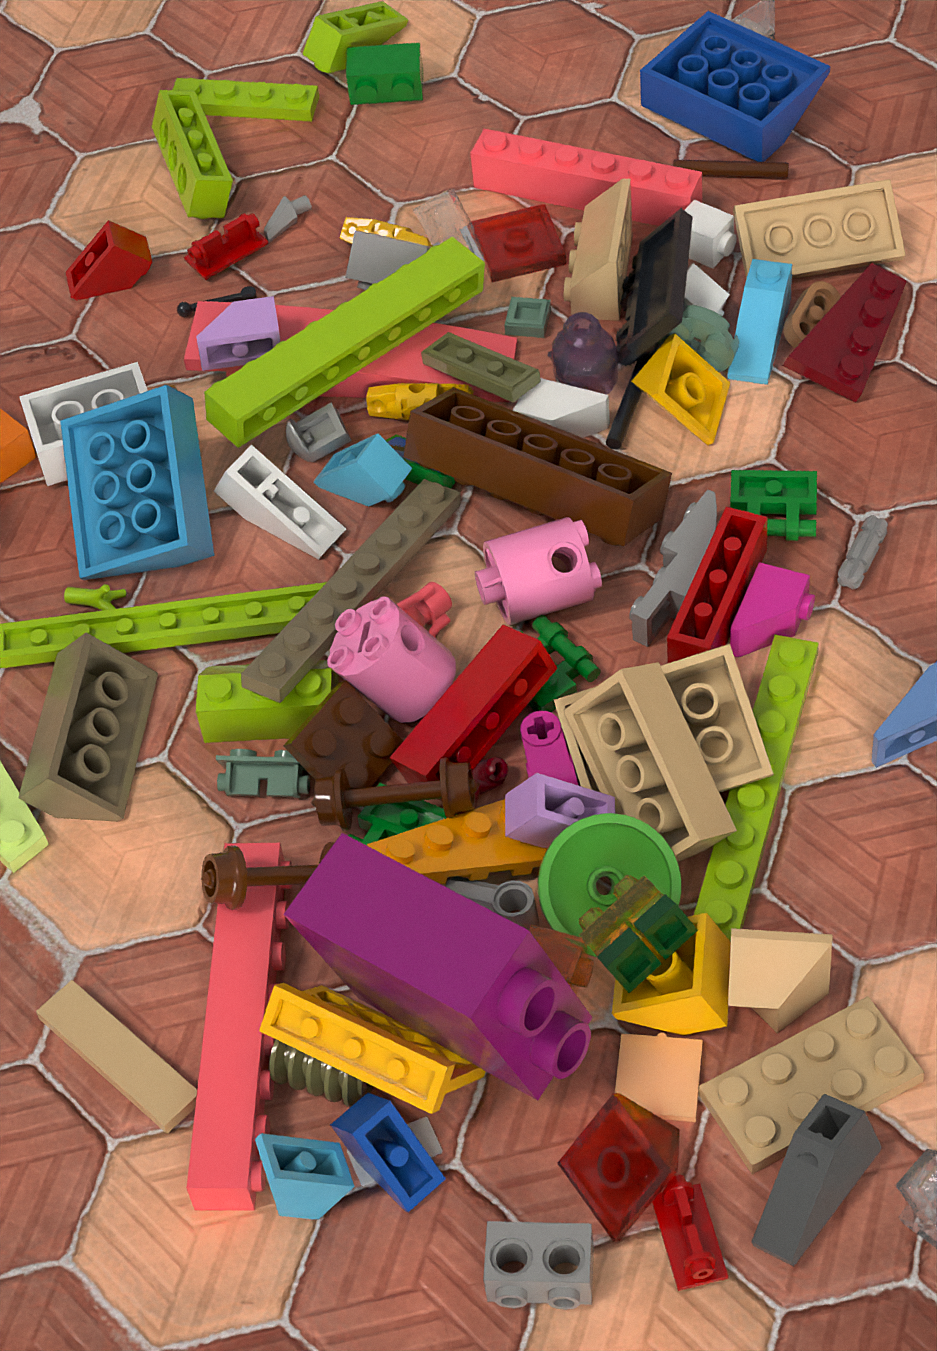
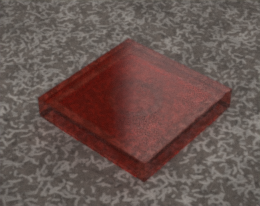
M545 204L471 221L472 233L481 257L485 262L491 283L567 265L566 253Z

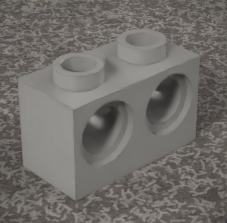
M487 1221L483 1279L487 1302H496L499 1306L506 1308H520L527 1303H548L553 1308L563 1310L577 1308L580 1304L592 1305L594 1255L592 1224ZM511 1261L525 1264V1267L516 1273H506L501 1270L506 1263ZM565 1262L575 1264L578 1267L570 1274H558L553 1271L557 1265Z

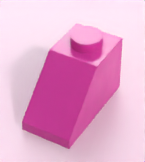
M758 563L730 628V646L734 657L739 658L772 645L774 635L786 637L796 635L801 620L808 621L814 607L815 595L809 594L810 575Z

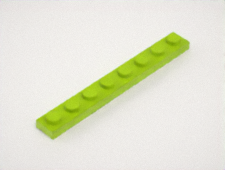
M327 582L1 623L0 669L55 662L57 653L84 633L94 636L122 653L280 633Z
M774 635L753 708V714L774 775L730 789L725 806L737 831L713 846L694 915L707 912L730 942L731 929H742L818 656V642Z

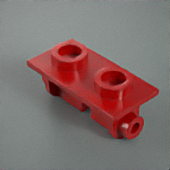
M243 213L235 220L223 226L224 235L221 236V233L215 230L198 241H193L191 243L192 247L187 249L188 255L184 257V260L200 276L207 280L268 245L269 242L256 230L260 223L255 214L250 213L247 215Z
M674 1175L665 1180L666 1188L663 1192L650 1195L677 1290L681 1291L729 1279L701 1184L693 1185L691 1182H687L684 1175Z

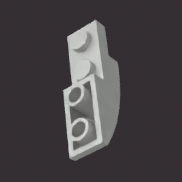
M707 489L697 503L693 502L689 505L682 523L675 532L670 531L667 533L660 549V553L663 555V567L657 572L653 586L644 597L639 596L632 605L629 618L632 620L633 640L646 647L651 644L670 618H676L717 527L715 492Z

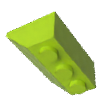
M319 660L282 702L279 703L242 688L241 673L250 664L207 667L198 675L196 715L204 743L289 739L339 683V675L328 666L327 660Z

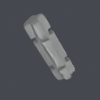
M871 515L865 519L861 527L863 531L858 533L846 556L847 560L842 563L838 571L839 577L837 580L841 586H847L853 590L861 585L865 577L863 573L868 571L880 548L878 544L883 542L887 534L888 523L884 518L878 519L876 516Z

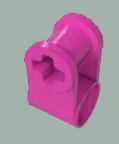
M536 711L529 714L523 719L521 724V737L527 760L525 765L528 778L539 773L578 785L572 757L568 753L558 717L548 711Z

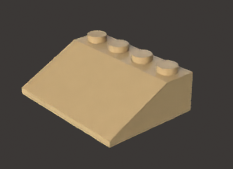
M730 644L661 666L719 793L774 775ZM593 687L555 699L554 703L581 787L600 792L563 711L595 688Z

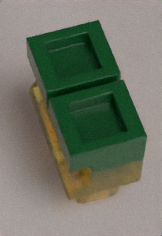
M626 875L615 885L613 894L617 900L606 911L603 912L599 907L590 908L579 918V924L583 930L579 936L625 990L630 993L662 964L641 940L642 938L666 960L695 934L698 929L679 906L666 894L663 895L648 878L643 876L638 880L631 875Z

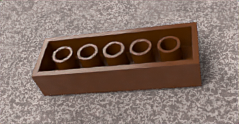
M454 387L410 411L403 457L419 463L424 468L434 469L454 477V480L460 484L474 485L490 492L494 498L510 500L523 505L533 514L547 515L557 520L568 517L573 522L582 520L587 532L599 536L603 542L615 546L621 545L624 547L663 518L672 473Z

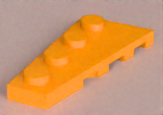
M505 799L455 815L453 818H445L367 844L368 847L439 884H446L447 877L462 876L468 877L469 881L488 878L489 872L510 870L513 876L531 874L533 867H540L544 854L548 849L505 837Z

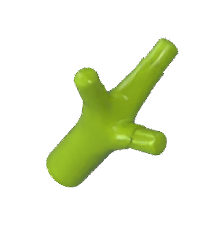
M107 584L102 585L99 589L67 587L64 593V600L68 604L91 606L101 611L116 609L111 604V601L126 597L127 592L125 589L110 591V587Z

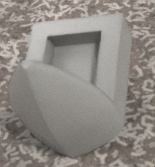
M332 402L298 422L290 418L286 424V438L289 447L298 457L307 462H315L352 441L338 410Z

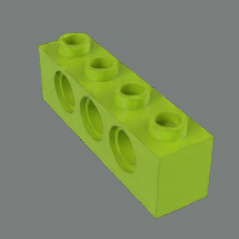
M159 90L152 129L187 217L198 219L224 218L233 180L195 91Z

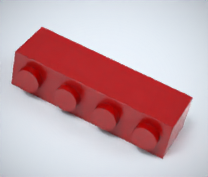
M725 507L667 636L668 663L727 644L730 637V628L758 563H762L767 552L768 517Z
M502 625L390 756L391 761L407 783L440 780V759L448 757L454 763L469 762L472 770L476 767L557 670V666L541 641L506 625Z

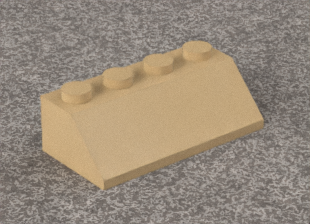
M659 662L620 669L563 710L599 791L615 797V814L634 817L655 829L669 844L677 862L710 848L737 831Z

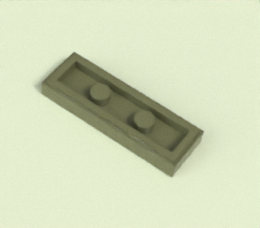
M450 332L421 352L423 364L513 403L541 382L538 369Z

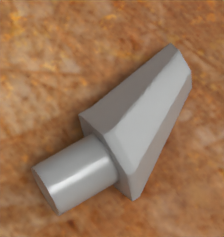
M304 195L293 201H290L286 196L282 198L264 228V235L269 243L289 227L296 224L297 215L311 210V203L308 197Z

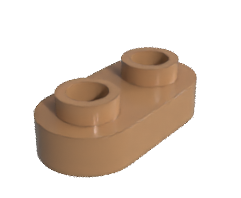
M817 281L802 292L783 326L785 338L793 348L800 344L841 298L835 287L827 282Z

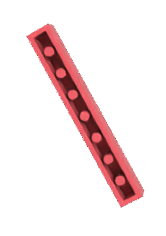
M224 843V849L228 846L240 848L244 855L246 868L292 866L291 861L284 860L280 843ZM292 885L247 887L245 901L238 910L228 909L225 904H218L186 1187L195 1211H255L256 1193L263 1192L265 1189L266 1173L262 1161H259L260 1154L255 1138L260 1133L270 1134V1120L268 1115H264L265 1100H272L274 1094V1081L271 1079L268 1063L275 1039L260 1032L259 1029L274 985H277V971H284L286 951L284 942H280L281 929H288L289 920L283 915L289 907L288 901H284V890L291 889Z

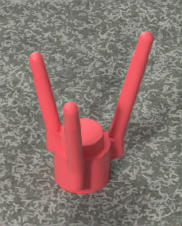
M429 582L418 592L396 603L421 626L426 624L432 625L428 632L435 638L451 622L450 618L445 614L452 608L451 598L446 590L435 582Z

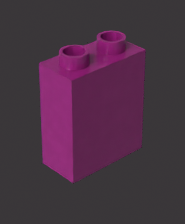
M344 833L340 834L283 914L358 999L537 1101L553 1077L564 1079L570 1076L579 1067L588 1051L591 1040V1030L588 1024L593 1017L529 930Z

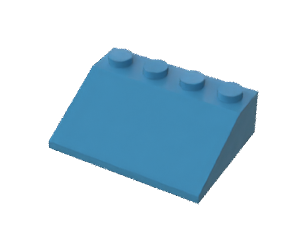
M164 385L60 421L80 579L90 580L180 567L214 556L192 397L168 385Z

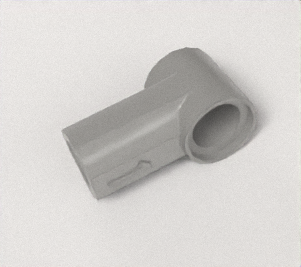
M459 876L448 879L445 887L529 930L533 936L537 932L539 917L532 889L526 883L511 880L501 885H495L477 880L469 881L468 878ZM514 910H521L520 912L510 913Z

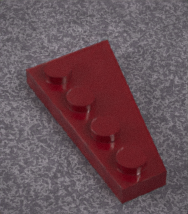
M871 263L792 351L782 366L856 403L863 393L907 280Z

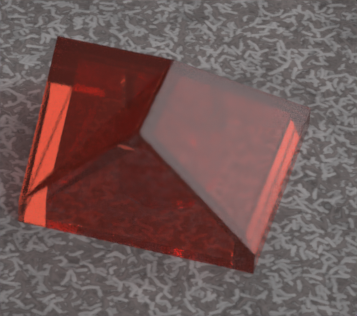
M613 1093L557 1162L613 1242L622 1239L678 1172L680 1129L621 1093Z

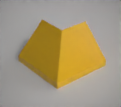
M674 333L666 339L631 382L708 446L714 443L730 382Z

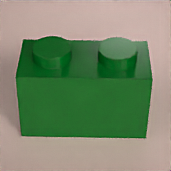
M420 42L347 47L346 80L350 105L423 100V64Z

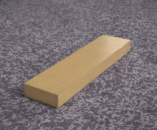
M73 980L69 981L36 1011L40 1021L165 1133L168 1134L195 1109L197 1089Z

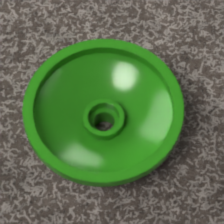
M604 813L592 815L566 827L549 845L542 859L538 874L539 902L549 926L570 947L595 957L619 937L620 932L625 931L628 927L636 929L633 923L664 894L678 906L681 898L680 870L669 844L648 824L623 814ZM603 876L607 877L612 885L610 892L606 895L600 894L596 889L598 879Z

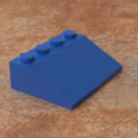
M707 11L640 70L641 106L757 162H764L785 143L829 75L830 66Z

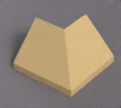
M732 928L728 1006L751 1007L776 1033H779L829 994L832 935Z

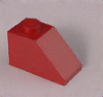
M108 220L65 272L71 298L78 301L131 289L138 279L149 271L153 263L147 237Z

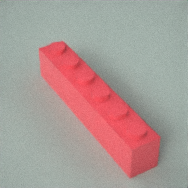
M485 128L470 153L474 188L584 211L587 204L621 179H630L632 221L660 226L680 208L685 210L694 199L702 202V172Z

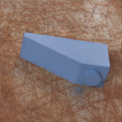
M937 661L928 667L874 733L871 761L876 768L937 741Z

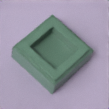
M511 297L504 324L505 335L545 338L551 313V300Z

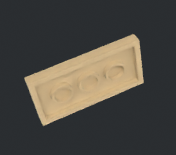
M890 179L735 205L733 208L746 279L752 259L792 264L793 279L869 266L871 263L881 264L903 260L906 256Z
M867 996L700 1085L699 1097L751 1174H754L785 1157L794 1132L823 1094L843 1101L866 1113L923 1082L924 1071Z

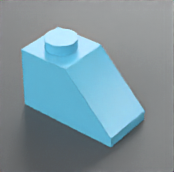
M377 433L335 453L313 482L321 489L370 507L383 500L389 503L397 498L405 488L403 480L412 470V467Z
M260 1133L255 1138L279 1216L319 1220L355 1187L340 1143Z

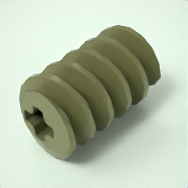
M275 1039L270 1056V1075L275 1083L286 1084L289 1081V1085L295 1090H303L307 1087V1091L313 1096H321L325 1093L326 1098L331 1102H339L343 1099L344 1104L349 1108L365 1094L372 1092L374 1086Z

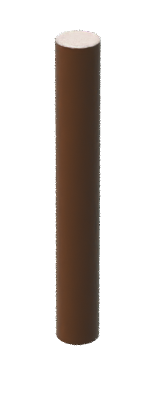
M673 160V166L700 171L702 176L788 178L789 162Z

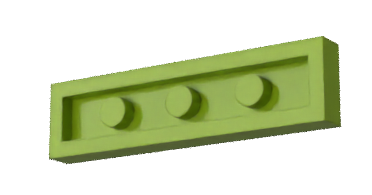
M177 78L173 87L175 91H195L204 114L210 116L312 121L319 100L318 86Z

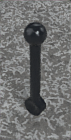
M247 286L240 293L206 301L235 302L256 299L257 294L254 287ZM181 302L177 306V313L181 317H187L193 311H196L197 303Z

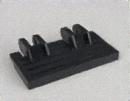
M682 208L639 242L638 253L633 257L632 269L634 270L623 279L622 289H624V294L621 295L620 305L626 311L625 320L627 322L617 331L615 341H617L618 345L614 350L613 356L615 358L614 361H617V364H621V366L625 365L627 367L628 365L635 364V361L638 362L655 348L656 342L682 323L693 217Z

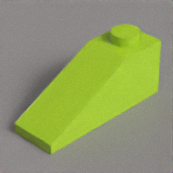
M384 1L317 15L302 54L314 62V66L322 72L333 73L346 69L347 47L382 45L406 27L408 19Z

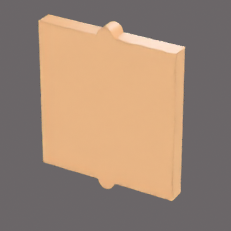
M664 1032L658 1033L657 1036L621 1033L613 1115L649 1118L651 1123H657L659 1119L696 1122L703 1040L667 1037Z

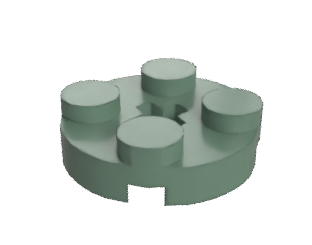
M687 305L685 311H683L682 323L658 341L659 346L657 350L669 336L675 333L713 368L721 372L732 364L739 348V339L737 334L733 339L728 331L730 324L718 313L701 306Z

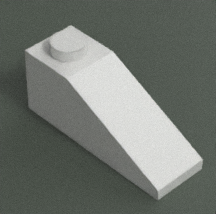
M253 445L225 471L214 489V492L244 519L318 560L346 530L343 525Z

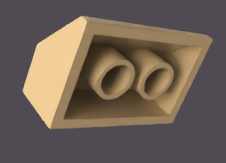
M621 179L587 204L584 208L582 222L575 223L574 245L578 247L577 250L571 249L569 256V273L573 274L572 277H566L564 282V301L571 302L572 318L619 321L621 295L624 293V289H622L623 279L627 275L633 239L630 179Z

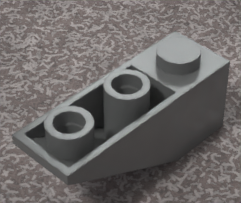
M823 1094L794 1132L751 1241L754 1247L793 1267L882 1149L865 1111L827 1094Z

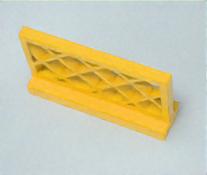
M285 983L274 985L259 1029L260 1032L430 1114L440 1110L445 1094L483 1078L486 1073L485 1070L399 1021L322 985L300 991Z

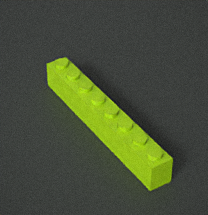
M453 236L441 244L431 247L422 256L409 264L402 265L396 272L382 281L372 284L366 291L350 301L343 302L334 311L318 321L311 322L299 333L286 341L279 342L273 349L259 358L247 362L241 369L227 378L215 382L209 389L204 391L206 420L237 448L241 447L482 292L485 262Z

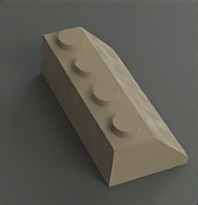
M84 633L57 653L18 798L55 818L115 822L122 820L158 673L88 633Z

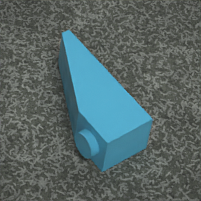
M752 259L744 286L735 336L737 334L739 339V348L732 364L728 368L727 379L768 385L791 301L792 264Z

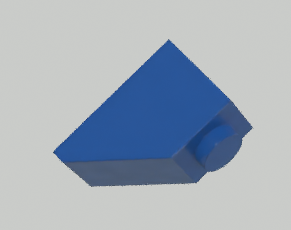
M367 1093L330 1124L356 1162L406 1212L412 1210L446 1180L390 1100Z

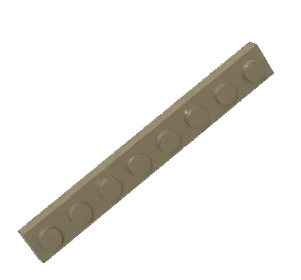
M424 479L241 673L242 688L281 703L331 648L335 635L338 632L335 629L338 617L347 609H354L356 611L363 605L375 600L460 506L461 492Z

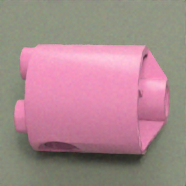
M566 517L484 541L483 552L486 568L475 571L476 585L483 604L488 605L497 602L505 622L508 625H512L540 615H546L592 601L596 589L602 587V580L597 564L595 562H588L584 546L589 545V538L583 521L573 522L571 518ZM552 557L560 558L565 563L566 573L558 572L553 567Z
M386 596L380 597L363 605L356 611L354 609H347L336 620L335 629L338 632L330 648V655L327 659L328 666L390 718L400 723L414 722L424 717L452 685L456 674V660L451 651Z

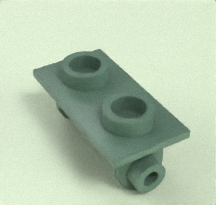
M248 749L230 750V756L216 755V761L226 769V773L218 774L217 789L218 791H226L227 796H259L260 780H267L266 795L268 797L300 798L301 794H309L310 777L303 775V771L307 770L287 750L275 751L274 757H258L256 751Z

